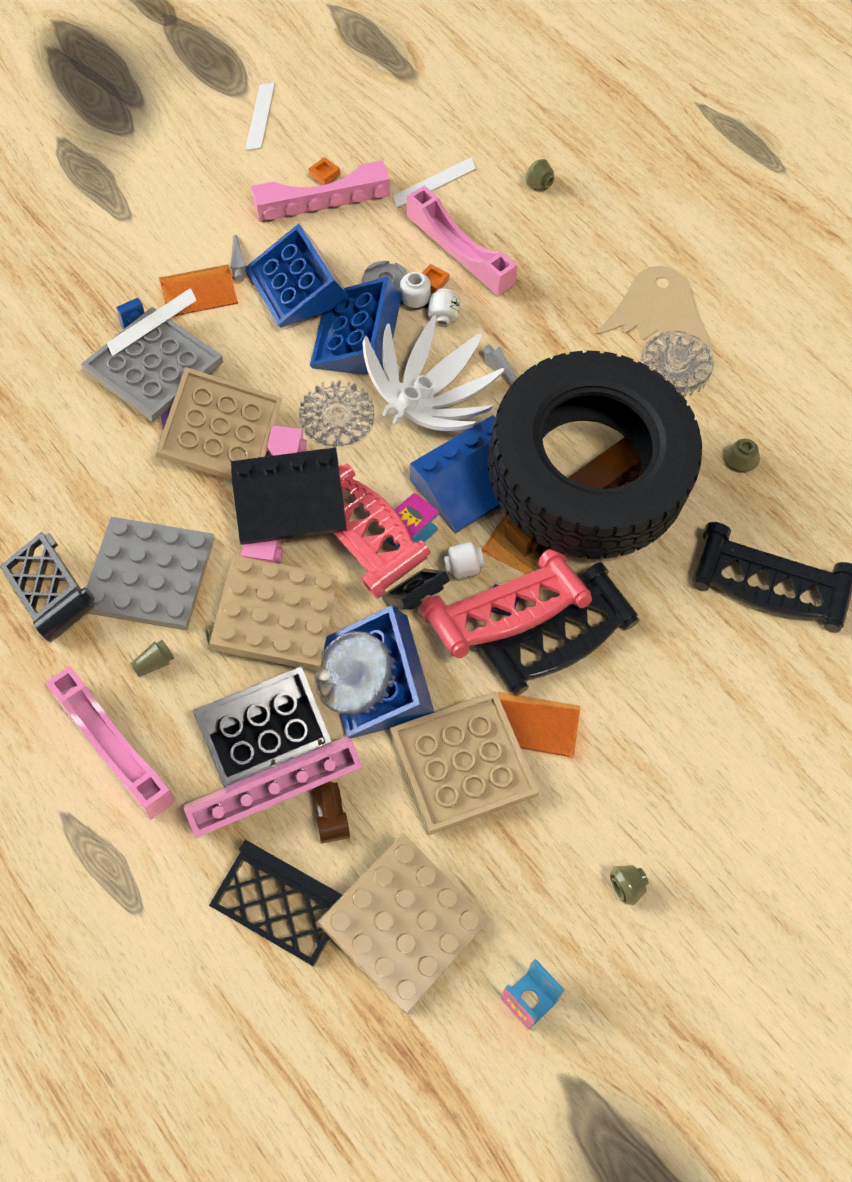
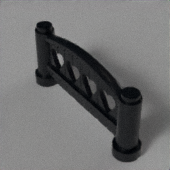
M709 522L706 524L703 532L704 544L692 579L694 588L707 591L709 587L714 586L732 598L759 610L791 618L821 620L827 631L833 633L841 631L845 624L852 595V563H836L831 573L729 541L731 529L727 525L719 522ZM734 562H737L743 581L737 582L733 578H725L722 575V571ZM760 570H763L769 589L762 590L759 586H750L748 579ZM786 578H789L795 597L788 598L785 594L778 595L774 592V587ZM814 586L822 605L816 607L811 602L804 603L801 601L800 596Z
M602 562L588 568L582 574L581 579L591 592L592 601L588 607L605 613L608 617L607 621H600L598 626L592 627L588 624L587 607L579 608L571 604L549 620L527 631L504 639L473 645L476 651L482 652L510 693H513L515 696L522 694L529 688L527 681L553 674L577 663L601 646L619 626L625 627L628 630L640 621L637 617V612L608 576L609 570ZM565 619L583 626L586 629V633L578 634L574 640L568 639L565 631ZM543 632L561 639L564 642V646L556 647L553 653L545 652L543 648ZM520 645L539 652L542 659L533 661L531 666H524L521 663Z

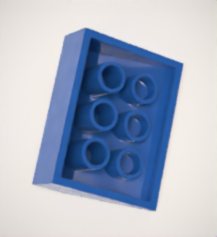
M297 224L245 268L280 328L330 311L349 296L315 241L300 224Z
M389 277L345 287L344 289L349 296L330 311L322 313L310 363L312 369L369 374L363 352V340L367 336L384 371L382 360L384 331L387 324H390L392 338L394 337L401 302V294Z
M493 415L410 463V481L429 504L439 511L440 517L455 534L500 507L493 493L488 473V450L495 421Z
M391 605L326 637L324 649L345 734L348 738L351 739L388 730L391 727L434 713L406 614Z

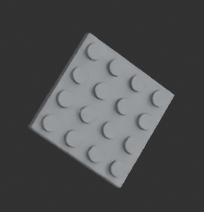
M151 307L118 335L155 312L156 309ZM168 319L114 356H112L106 343L85 360L81 366L85 373L150 421L154 422L172 406L185 367L210 374L223 363V357L174 321Z
M111 517L87 585V589L95 598L93 601L95 607L87 614L188 630L214 543V534Z

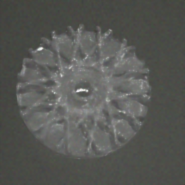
M666 331L653 336L645 344L640 358L641 363L649 366L650 370H656L663 375L665 380H669L677 388V392H683L684 397L687 394L691 396L695 389L698 392L700 389H704L706 382H709L714 368V358L709 347L698 337L682 331Z
M338 380L336 385L334 381H331L330 386L325 387L324 382H322L321 387L315 386L314 393L308 390V395H304V403L300 402V426L305 436L318 446L323 448L336 447V449L350 448L361 443L372 431L375 421L374 404L372 399L369 400L368 392H364L363 388L358 391L355 383L350 386V382H347V386H341V381Z
M358 631L343 634L333 640L320 656V660L322 659L320 669L316 668L315 688L324 705L341 715L346 714L350 717L354 715L360 717V712L368 714L370 709L376 710L374 704L376 702H384L382 696H389L385 692L387 685L393 687L390 681L395 680V676L391 674V669L396 668L392 664L395 662V659L389 656L391 651L387 648L388 646L373 635Z

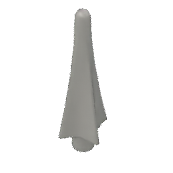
M234 235L230 268L232 269V279L235 278L237 282H242L244 277L248 278L245 269L246 263L240 249L239 238L237 235Z
M491 345L485 346L483 348V352L487 356L485 364L494 371L504 368L501 377L512 385L517 377L501 348L498 347L494 350Z

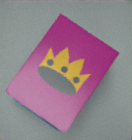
M413 493L395 509L405 524L413 542L418 543L422 540L425 543L437 532L438 527L432 521L439 515V511L417 493ZM393 537L385 539L397 550L400 548V544L394 543Z
M534 959L523 978L513 987L508 984L504 988L501 1000L530 1030L559 1001L564 989ZM526 991L535 992L539 998L538 1005L533 1009L521 998V995Z

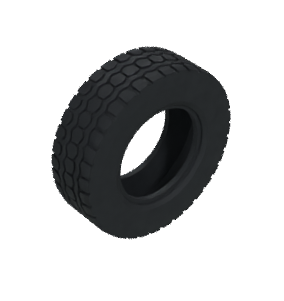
M587 350L585 353L583 351H573L567 355L562 353L553 356L552 359L549 357L538 362L537 366L533 365L513 382L504 395L495 417L488 450V473L497 502H499L506 516L509 515V520L517 528L520 527L522 529L521 532L531 539H536V542L546 548L549 546L553 551L561 554L566 552L569 553V556L578 558L586 556L587 559H600L601 557L607 559L618 557L619 554L621 556L631 554L636 549L638 551L653 543L670 528L680 514L697 481L702 460V439L698 422L694 420L695 414L690 405L687 406V400L681 392L676 391L677 388L669 380H665L664 376L656 370L652 371L649 369V366L639 361L634 362L632 358L623 355L619 357L615 353L605 351L600 353V351ZM590 421L604 424L621 433L633 445L641 461L642 475L634 481L616 488L601 489L581 485L564 476L552 464L546 454L543 438L556 427L570 422Z

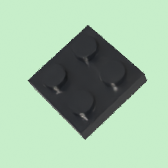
M424 568L381 597L386 605L411 610L422 603L421 599L427 595L432 596L441 592L444 589L443 585L448 583L450 579L446 571Z

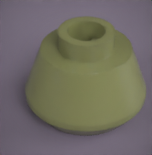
M545 159L536 160L526 173V182L530 188L541 190L549 188L555 179L554 171Z
M739 439L730 445L726 451L728 464L732 468L743 472L755 469L760 462L757 444L750 439Z
M634 865L613 867L610 873L613 888L624 904L635 905L646 893V885L649 884V881L642 868L637 869Z

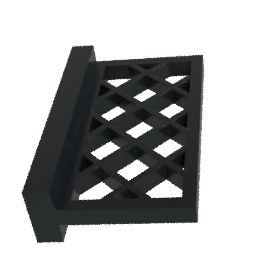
M245 839L239 848L241 852L209 906L314 967L330 937L325 932L320 940L319 932L324 930L321 927L317 928L313 911L323 908L330 909L342 894ZM245 861L254 867L256 879L240 883L238 871ZM259 870L268 875L261 877ZM275 878L280 883L282 893L266 898L262 882ZM233 879H234L236 885L230 886V884L232 883V881H233ZM257 883L261 900L245 904L241 888ZM285 885L294 890L286 892ZM237 889L240 906L227 909L219 904L226 892ZM298 893L303 894L308 908L291 913L288 896ZM283 898L287 914L270 919L267 902ZM311 900L317 902L320 905L312 907ZM262 904L266 921L252 924L249 922L246 909ZM242 910L243 918L234 912ZM309 913L313 930L296 934L293 917ZM288 919L292 936L283 939L276 938L272 924ZM267 925L269 933L259 927ZM314 934L317 947L312 956L309 957L300 951L298 939ZM293 940L295 948L288 945L286 942Z

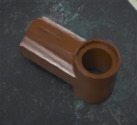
M329 781L313 788L318 817L316 818L321 844L349 839V825L346 812H343L338 782Z

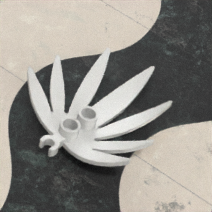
M434 315L422 331L409 356L402 383L399 382L397 359L390 324H387L383 337L382 360L384 371L368 337L365 336L363 352L367 370L374 386L389 403L386 405L382 415L385 417L387 414H393L395 416L392 422L394 425L398 424L402 416L405 415L414 423L429 429L440 431L464 430L473 428L476 421L457 420L475 417L491 411L493 405L438 409L473 397L502 375L504 368L437 396L464 369L482 337L481 333L450 353L426 375H420L434 335L437 317Z

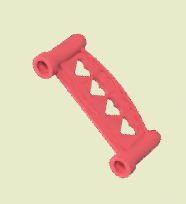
M348 463L341 464L339 467L342 492L350 491V496L356 499L352 503L344 504L347 531L333 532V534L367 570L368 573L363 575L361 580L370 594L377 600L386 593V588L426 560L430 550L422 540L418 543L413 542L405 524L393 507L371 488L353 479L356 474ZM357 506H364V511L370 513V516L366 519L349 521ZM373 521L379 522V527L385 529L384 533L380 535L364 537L369 524ZM388 537H393L394 543L400 544V548L396 551L379 553L384 540Z
M551 548L541 555L538 562L541 568L539 570L449 606L445 604L440 596H430L422 601L418 611L423 620L432 625L450 654L459 659L469 653V646L488 643L517 635L549 620L571 604L579 608L587 607L591 603L592 597L588 588L567 564L566 556L553 551ZM543 587L559 593L560 596L551 597L550 600L544 602L539 600V591ZM518 597L536 604L534 607H527L524 611L515 610V601ZM493 607L512 614L509 617H502L499 621H492L490 619ZM468 617L487 623L485 627H477L475 631L466 630Z

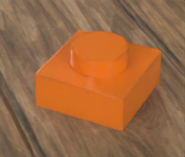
M325 157L309 168V176L322 185L329 184L340 175V168Z
M429 264L422 272L431 282L432 293L442 289L449 281L450 274L432 264Z

